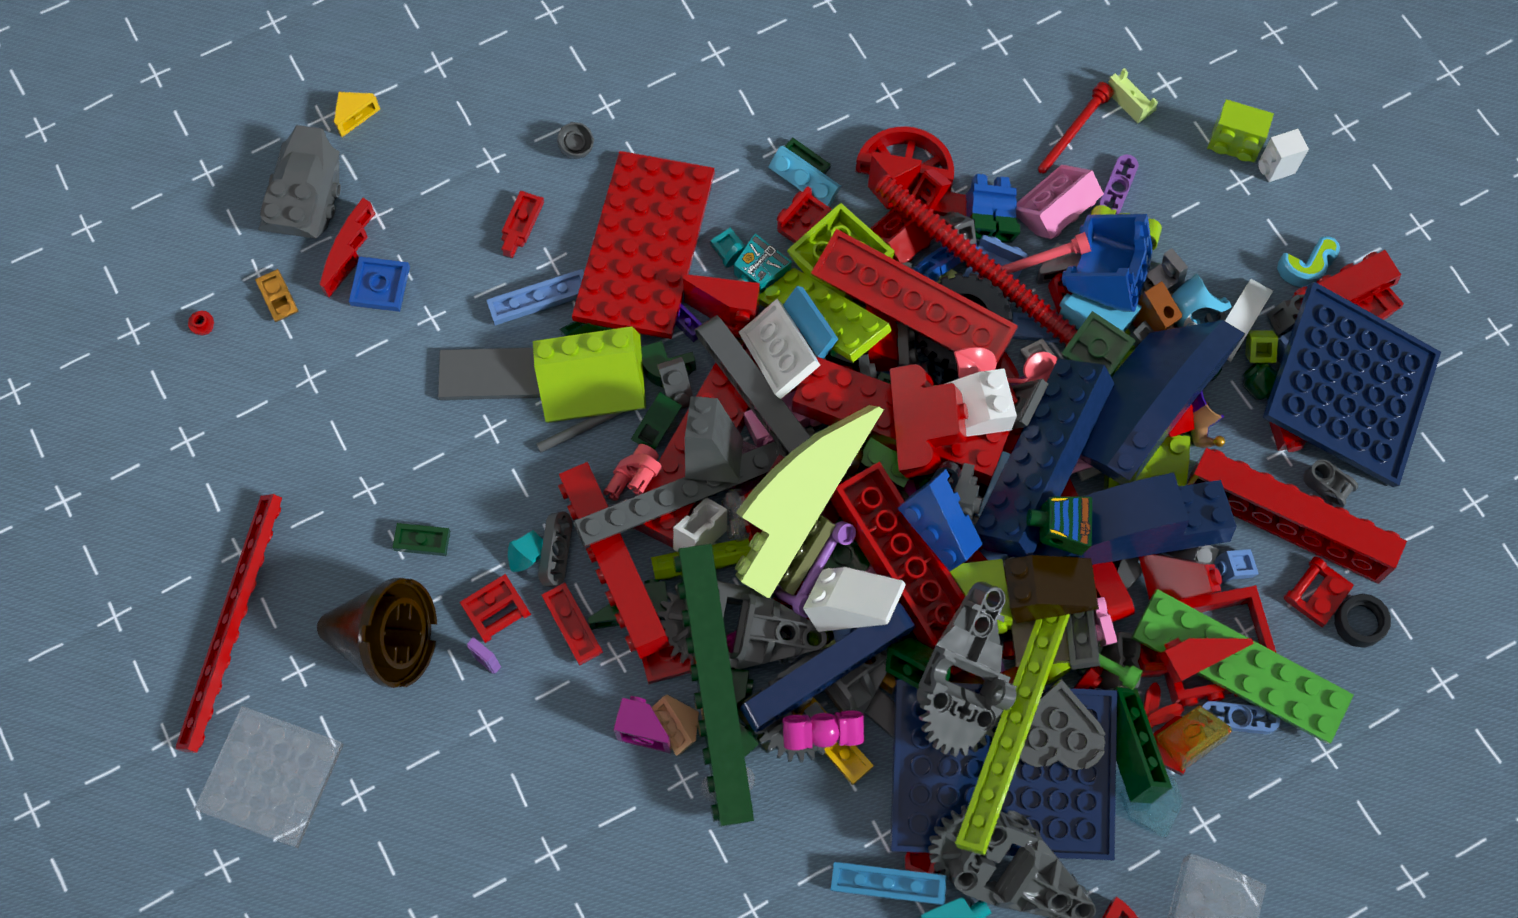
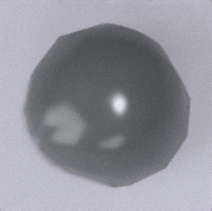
M571 122L560 129L557 136V144L561 153L566 157L580 159L587 156L592 150L594 136L591 130L583 123Z

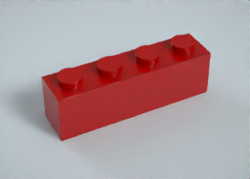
M1383 250L1379 253L1376 251L1366 255L1363 261L1355 265L1350 263L1344 266L1336 275H1326L1320 278L1317 283L1357 304L1398 284L1401 273L1387 251ZM1307 286L1298 289L1294 296L1305 294Z

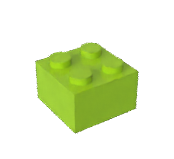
M1226 99L1214 124L1207 149L1213 150L1218 154L1237 157L1241 161L1254 163L1267 139L1274 113Z

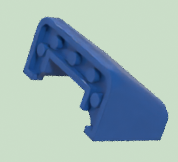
M1147 214L1087 215L1084 225L1080 226V234L1085 232L1091 252L1081 255L1077 268L1076 266H1068L1067 270L1063 271V286H1066L1069 292L1119 311L1135 312L1152 261V241Z

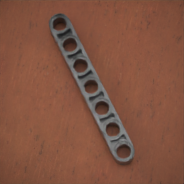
M716 315L695 328V333L702 345L785 456L810 438L784 401L774 394L762 372L719 316Z

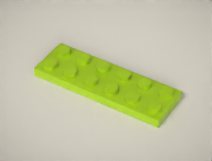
M796 268L785 273L783 277L760 294V305L767 308L776 299L784 304L796 286L803 287L838 337L837 342L831 349L851 362L856 361L892 331L889 323Z

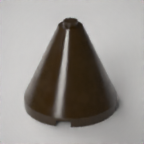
M392 578L322 615L317 623V631L319 637L378 685L387 688L408 687L423 675L432 659L436 641L431 640V624L437 625V616L433 600L421 583L413 579Z

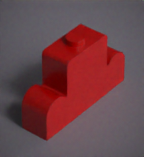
M919 365L891 368L890 377L899 472L906 478L934 473L941 461L940 455L934 448L966 441L965 419H968V409L966 404L963 403L962 393L954 383L933 386L932 378Z

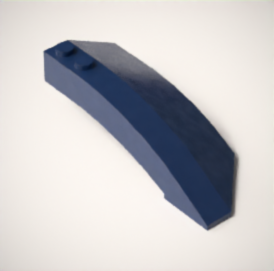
M1224 320L1149 333L1112 376L1115 384L1079 458L1120 485L1134 482L1187 409L1219 372L1245 333Z

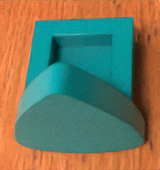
M731 228L710 240V245L723 260V265L726 268L735 264L746 247Z
M534 530L509 543L508 562L512 572L523 571L540 560L543 538Z

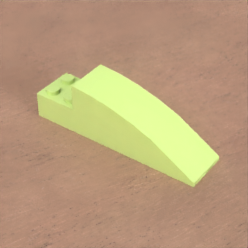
M869 405L814 434L790 452L751 491L736 513L762 529V532H757L749 543L751 550L746 557L742 556L735 566V570H737L735 575L742 583L770 598L884 409Z

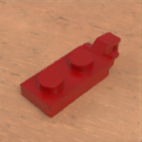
M524 191L519 192L502 229L503 235L501 239L504 241L501 249L503 250V256L513 259L518 246L523 247L527 242L544 204L543 197Z

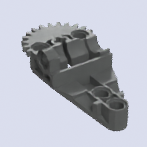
M717 581L723 618L726 603L741 605L732 653L728 652L731 668L741 670L788 657L793 658L800 654L820 650L826 644L827 635L825 631L818 632L810 620L796 614L793 610L773 598H767L750 587ZM676 585L677 595L671 592L666 594L671 602L661 601L660 605L666 611L657 612V616L664 619L661 624L670 643L669 647H674L670 656L674 657L676 654L681 653L680 663H683L688 658L690 665H694L693 654H688L686 648V638L690 637L688 626L684 627L681 611L686 610L684 599H679L678 587ZM782 627H786L791 631L792 638L790 641L781 638L780 629ZM807 633H813L817 636V646H811L807 642Z
M986 582L975 583L967 593L936 644L918 685L917 700L920 707L927 710V713L919 716L920 720L927 721L921 727L922 731L929 732L925 737L926 740L929 742L934 740L932 747L937 750L941 747V752L946 755L950 750V754L957 757L959 750L962 755L967 756L969 747L973 752H977V742L986 746L985 736L994 737L995 734L991 729L998 726L999 722L997 721L1002 711L1010 709L1016 700V686L1009 683L1011 677L1001 673L1003 646L1000 645L997 620L1004 622V616L1000 615L1005 603V593L1002 589ZM951 665L984 678L985 682L980 693H975L945 680L946 673Z
M827 648L811 652L778 674L777 678L773 681L770 680L768 685L771 686ZM888 649L871 659L873 664H862L824 689V692L840 712L855 710L864 714L888 673L885 671ZM812 698L767 728L754 732V734H764L759 740L760 744L770 742L767 749L769 753L777 748V758L780 759L786 752L788 762L792 761L794 754H797L799 761L803 762L804 754H807L811 760H814V752H818L821 755L825 753L824 749L826 747H817L813 744L812 748L803 750L784 748L783 718L793 715V711L799 715L803 708L812 701ZM815 702L804 710L803 715H808L811 718L815 714L825 712Z
M965 805L961 806L960 815L954 810L951 811L952 820L944 817L941 819L944 827H934L938 835L930 836L929 838L931 843L934 844L928 846L929 852L934 853L929 856L931 863H935L933 866L936 872L941 870V875L949 876L950 882L954 883L956 889L963 894L1000 908L1051 918L1094 917L1096 907L1085 887L1079 885L1076 877L1069 873L1055 853L1043 841L1039 831L1033 829L1030 821L1020 813L1009 810L1007 813L1000 811L985 856L958 848L955 844L967 812ZM1012 843L1021 846L998 882L994 880L993 882H988L996 869L994 861L1000 863Z

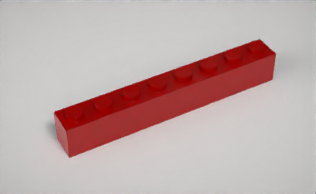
M588 462L559 474L562 484L558 485L564 500L569 498L571 501V505L567 506L573 521L608 508ZM619 533L591 544L590 547L586 548V551L592 563L598 562L600 568L595 571L601 585L607 583L609 591H606L605 594L611 607L617 605L619 613L615 614L620 628H627L629 635L625 639L630 651L636 650L639 658L642 659L669 647L670 643L621 534Z

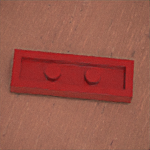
M566 583L542 594L544 602L579 666L603 653Z

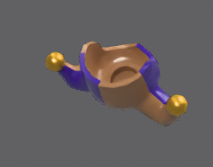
M1202 390L1192 403L1195 428L1191 430L1193 443L1200 448L1215 445L1222 447L1225 444L1224 437L1216 436L1215 438L1208 437L1209 427L1223 419L1224 415H1218L1210 409L1209 403L1204 399Z

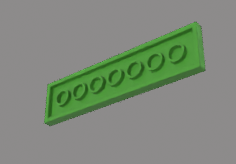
M1158 589L1154 591L1131 639L1157 653L1166 650L1164 644L1178 637L1180 641L1189 638H1248ZM1253 641L1254 644L1196 673L1326 744L1332 743L1354 694Z

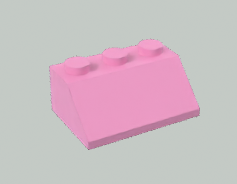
M1060 165L1017 202L1016 217L1036 236L1052 239L1060 235L1067 225L1076 221L1079 215L1087 208L1092 207L1096 200L1103 195V192L1092 170Z

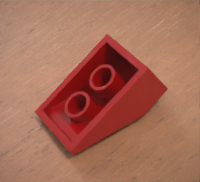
M683 274L684 302L707 317L713 318L717 315L725 324L742 330L758 316L760 283Z

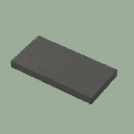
M533 348L440 350L439 400L541 398L534 367Z

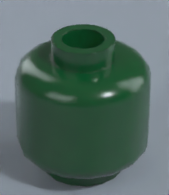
M1255 363L1242 375L1244 377L1243 387L1254 399L1263 400L1267 398L1269 400L1277 372L1268 363Z

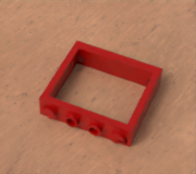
M1256 585L1180 600L1201 613L1248 604L1259 644L1276 652ZM1169 672L1164 674L1172 704H1182V707L1196 705L1198 700L1207 698L1208 702L1219 701L1225 698L1224 695L1232 694V692L1217 684L1184 690L1182 681L1174 683Z

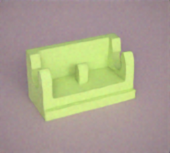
M1123 68L1119 77L1116 74L1110 77L1108 85L1114 90L1112 98L1139 124L1156 111L1158 101L1155 98H1152L1150 101L1127 78L1128 71Z

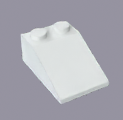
M1005 369L977 372L948 382L954 383L960 390L963 403L966 404L968 409V419H965L966 437L1012 430L1017 414Z
M828 568L820 573L803 609L818 632L886 625L889 623L906 584L902 580L852 568Z

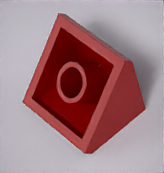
M872 152L868 188L887 210L893 207V203H888L886 197H881V193H875L877 183L883 176L890 174L891 179H896L897 184H902L903 189H908L911 195L918 184L922 160Z

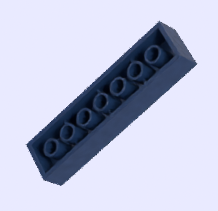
M1058 358L1047 380L1048 386L1028 426L1023 428L975 525L984 550L1016 557L1033 555L1040 541V527L1026 524L1027 512L1029 509L1041 510V506L1050 497H1061L1115 384L1105 365Z

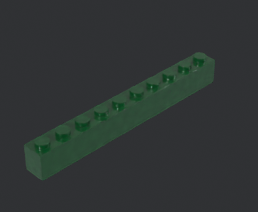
M712 544L679 548L678 556H674L673 561L675 573L680 572L682 583L677 584L679 599H684L686 610H682L681 613L683 626H688L690 637L686 638L687 653L693 654L694 665H690V675L692 682L697 681L698 692L694 693L696 709H701L702 720H698L700 737H705L707 748H702L704 765H709L711 776H707L706 780L708 792L714 793L715 804L711 805L713 822L718 821L719 827L754 821Z

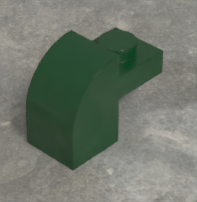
M662 341L641 347L644 374L650 382L657 386L663 387L657 364L682 357L687 375L696 371V360L693 351L668 358Z

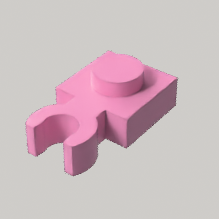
M1104 597L1097 598L1099 609L1094 610L1097 641H1100L1101 647L1117 642Z

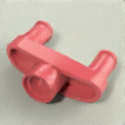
M639 444L633 455L622 459L613 471L614 476L603 493L605 495L610 493L608 498L617 501L627 485L630 490L634 487L632 492L635 494H643L652 477H656L662 468V465L657 461L659 458L658 453L645 444Z

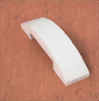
M1250 279L1225 320L1245 333L1242 340L1227 359L1230 362L1273 290L1253 279Z

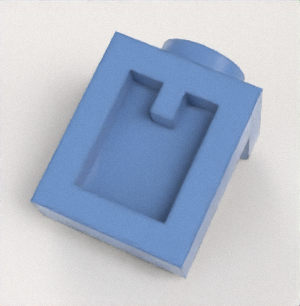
M1251 549L1226 551L1217 556L1214 561L1215 568L1221 574V584H1225L1232 579L1253 578L1259 574Z

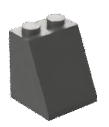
M691 396L685 432V479L739 483L743 437L718 398Z

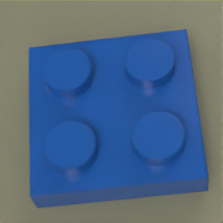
M359 256L349 298L350 305L400 312L410 269L409 263Z

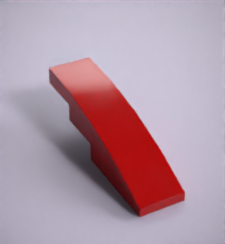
M365 198L360 200L348 216L326 260L320 286L324 294L329 298L358 264L359 256L356 251L368 238L364 227L373 218L375 211L371 202Z

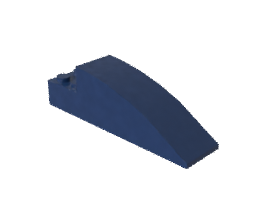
M1173 472L1118 485L1083 496L1092 497V546L1082 556L1043 544L1041 541H1039L1033 555L1091 558L1093 565L1230 542L1237 526L1221 480L1178 486Z

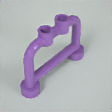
M844 521L835 524L836 527L818 554L797 595H791L784 591L779 584L775 588V596L779 600L792 605L796 614L805 618L808 617L803 607L837 542L848 545L855 539L856 529L852 524Z

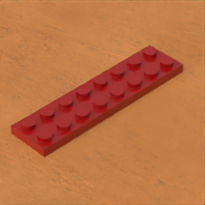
M838 229L835 230L811 272L812 276L953 352L968 347H981L990 350L996 358V365L1018 328V325Z

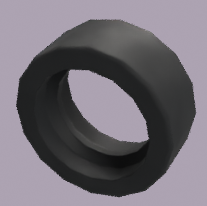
M1358 594L1351 596L1339 606L1335 613L1334 624L1337 633L1345 642L1355 647L1365 648L1373 646L1387 635L1391 627V616L1388 608L1380 599L1373 595ZM1355 606H1364L1371 610L1378 622L1376 631L1368 636L1355 632L1347 620V614L1350 609Z

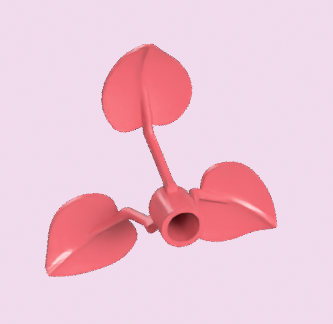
M968 347L954 352L959 379L977 372L995 370L996 358L988 349ZM1044 351L1033 353L1024 364L1023 373L1026 378H1007L1008 383L1022 384L1038 379H1044L1047 382L1058 357Z

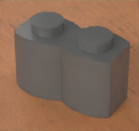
M1115 633L1117 642L1103 646L1100 654L1123 667L1126 665L1131 667L1133 665L1140 669L1138 663L1141 652L1140 643L1131 639L1132 633ZM1105 669L1100 674V677L1103 678L1100 683L1102 690H1113L1116 687L1127 688L1122 685L1123 682L1119 680L1117 675ZM1141 677L1134 689L1139 687Z

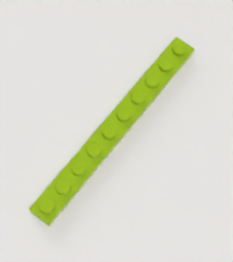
M1070 614L1038 619L1034 624L1013 685L1016 686V700L1013 706L1008 710H1003L955 842L958 848L985 856Z

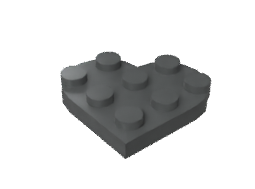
M1059 680L1041 696L1019 759L1032 767L1049 766L1058 761L1064 767L1072 770L1087 769L1098 763L1104 755L1105 732L1096 718L1062 680Z

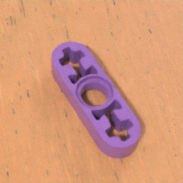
M1122 155L1117 159L1099 205L1108 206L1111 198L1114 199L1115 203L1112 210L1115 209L1116 214H1120L1138 169V161L1134 156ZM1128 164L1130 166L1126 176L1121 175L1124 165ZM1116 182L1121 183L1125 190L1117 192L1113 190L1111 185Z

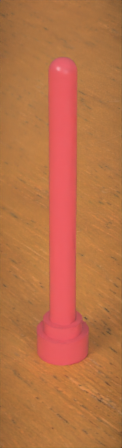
M1083 232L1075 235V238L1071 239L1070 243L1017 260L1000 268L1002 270L1007 269V274H1011L1075 252V254L1081 253L1082 255L1091 252L1087 236Z

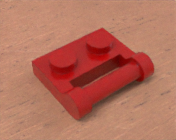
M1314 556L1309 562L1307 571L1293 590H1289L1285 594L1284 600L1323 628L1354 584L1327 566L1324 560ZM1317 574H1320L1324 577L1323 581L1309 600L1305 602L1301 596Z
M506 574L460 601L461 606L485 643L492 640L491 636L522 617L525 619L531 615ZM514 602L517 607L515 610L486 628L482 624L484 620Z

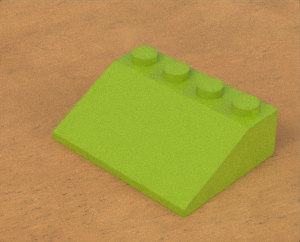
M633 327L533 341L534 367L545 422L549 423L646 409L640 334Z

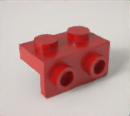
M807 186L803 192L799 191L794 196L789 208H784L777 216V232L791 242L796 243L831 212V208L812 196V188Z

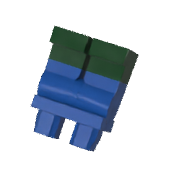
M975 174L972 178L971 188L966 193V216L974 219L976 239L980 240L982 235H986L988 237H996L1001 242L1012 243L1020 234V224L1017 223L1016 217L1017 201L1015 196L1017 195L1016 188H1011L1009 177H997L994 180V185H988L987 176L984 174Z

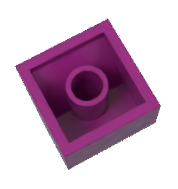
M630 696V699L622 698L614 726L617 740L671 754L670 739L650 704H647L645 699L637 696Z

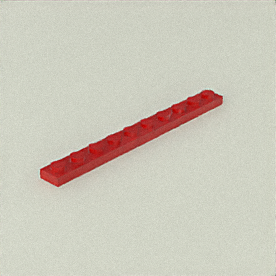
M275 494L260 496L175 747L177 750L197 753L204 742V731L207 722L213 715V704L216 696L221 691V680L224 671L230 664V653L233 644L238 640V629L241 620L247 613V602L250 594L255 589V579L259 568L264 562V552L272 538V528L275 519H277L281 511L282 497Z

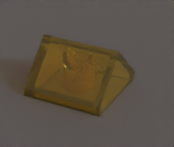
M1199 705L1157 734L1156 738L1181 771H1184L1224 743L1231 734L1232 729L1228 724Z

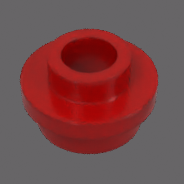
M197 311L188 320L189 329L196 335H207L214 326V319L207 311ZM204 319L202 324H197L200 320Z

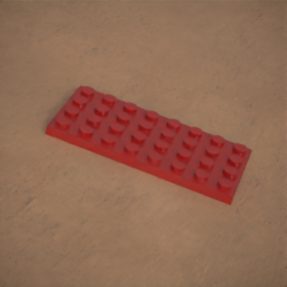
M619 151L572 313L573 321L614 329L633 327L641 334L672 339L684 294L683 274H689L715 175V168Z

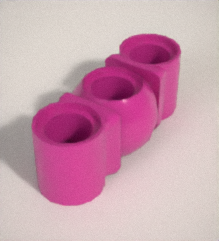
M848 710L840 713L835 712V716L830 713H818L811 718L808 715L786 716L783 718L784 748L803 750L812 748V744L817 747H831L837 742L840 746L860 745L864 742L863 713Z

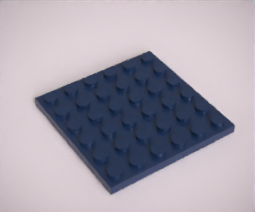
M1312 282L1307 286L1262 418L1393 488L1400 486L1441 351L1320 284Z

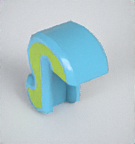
M1320 237L1306 264L1288 253H1283L1278 261L1277 270L1280 276L1293 286L1302 288L1312 282L1317 283L1325 275L1328 266H1331L1340 252V245L1333 237Z

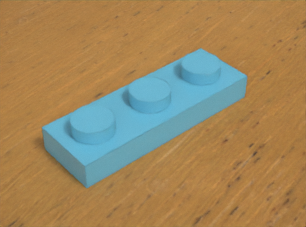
M779 146L768 168L801 191H804L807 186L812 188V196L828 207L831 206L841 188L840 184L784 146Z

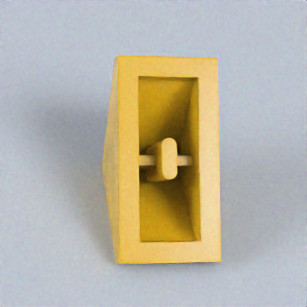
M338 92L334 123L341 137L348 134L380 110L376 96L373 93Z

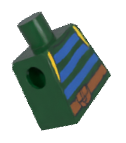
M1050 497L1041 506V510H1028L1026 524L1040 527V541L1043 544L1082 556L1092 546V497Z

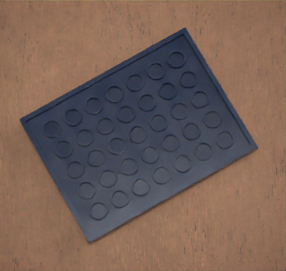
M896 680L890 851L930 853L928 846L934 844L931 843L929 838L930 836L938 835L934 827H944L941 820L943 817L952 820V810L960 815L961 806L965 805L968 809L993 737L985 736L986 746L977 742V752H973L969 747L967 756L962 755L960 750L957 757L950 754V750L946 755L941 752V747L938 750L932 747L934 740L929 742L925 738L929 732L921 730V727L927 721L920 720L919 716L927 713V710L920 707L917 700L918 689L903 680ZM954 683L978 694L983 684ZM1044 687L1042 695L1045 694L1051 687ZM1069 688L1105 732L1104 755L1095 765L1079 770L1064 767L1058 761L1049 766L1032 767L1019 759L1001 811L1007 813L1009 810H1013L1028 819L1033 829L1039 831L1043 841L1058 858L1115 861L1117 691ZM993 727L991 729L994 734L996 732L997 727ZM1012 843L1004 856H1015L1021 846Z

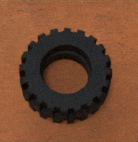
M956 273L954 278L948 279V276L940 278L941 282L939 284L1013 323L1012 312L1007 298L1003 296V291L998 286L994 287L989 279H979L977 274L970 273L969 277L963 276L962 273ZM915 331L917 342L924 356H927L929 360L934 361L945 370L956 372L958 375L954 352Z

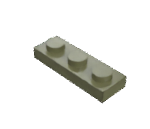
M821 514L778 583L784 591L791 595L795 594L836 527L834 523Z

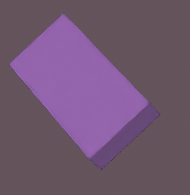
M474 637L467 643V647L475 660L492 674H496L501 665L495 655Z

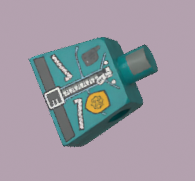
M755 233L735 262L734 275L738 278V281L760 283L761 294L791 270L792 261Z

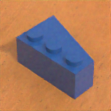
M945 469L915 491L898 507V510L946 568L952 571L967 561L982 545V542L969 515H964L958 503L961 498L958 492H953L947 480L950 476Z

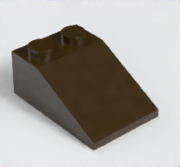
M1029 555L1004 560L1009 604L1016 623L1099 609L1091 558Z

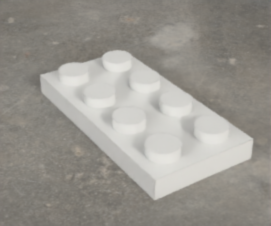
M778 299L739 331L772 391L780 399L820 366V363L794 321Z

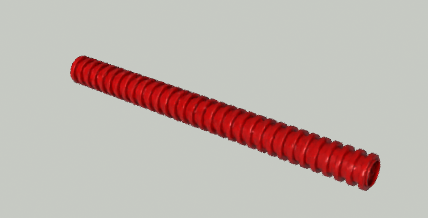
M890 174L881 178L875 187V193H881V197H886L888 203L892 202L894 208L898 207L900 213L904 212L906 218L910 217L912 223L916 222L918 228H924V233L928 232L930 233L929 237H935V242H941L942 247H947L949 253L953 252L955 258L959 257L961 263H967L966 267L973 268V273L978 272V277L987 278L994 287L998 286L1003 291V296L1010 299V303H1016V308H1022L1021 312H1027L1029 318L1033 317L1035 323L1039 322L1041 328L1045 327L1048 334L1051 332L1054 339L1056 337L1059 338V343H1065L1066 348L1077 332L1074 324L1071 326L1068 319L1064 320L1062 314L1058 315L1056 313V309H1050V304L1045 305V300H1039L1038 295H1033L1031 289L1027 290L1025 284L1021 285L1019 279L1015 280L1013 274H1007V269L1002 270L1000 268L1001 265H996L994 259L990 260L987 253L984 255L981 248L978 250L975 243L970 244V239H964V234L959 235L958 230H953L951 224L947 225L945 219L941 220L939 214L935 215L933 209H927V204H921L922 200L920 199L916 200L915 195H910L908 189L904 190L902 184L898 185L896 179L892 180Z

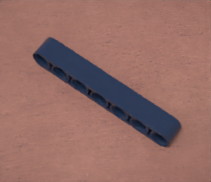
M897 603L888 624L859 627L745 702L740 707V710L753 731L759 732L887 649L888 646L907 636L916 628V625L902 604Z

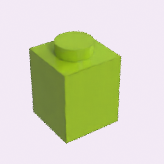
M1250 330L1248 332L1245 356L1250 363H1276L1278 337L1274 331Z

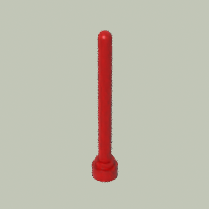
M1099 82L1092 91L1091 101L1038 166L1039 173L1044 174L1048 171L1097 107L1111 99L1114 95V90L1110 85L1105 82Z

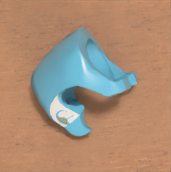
M1195 274L1183 283L1172 295L1173 300L1182 313V318L1175 323L1178 328L1200 324L1199 319L1191 317L1192 313L1197 309L1210 308L1221 313L1232 308L1230 301L1226 297L1220 299L1212 295L1198 274Z

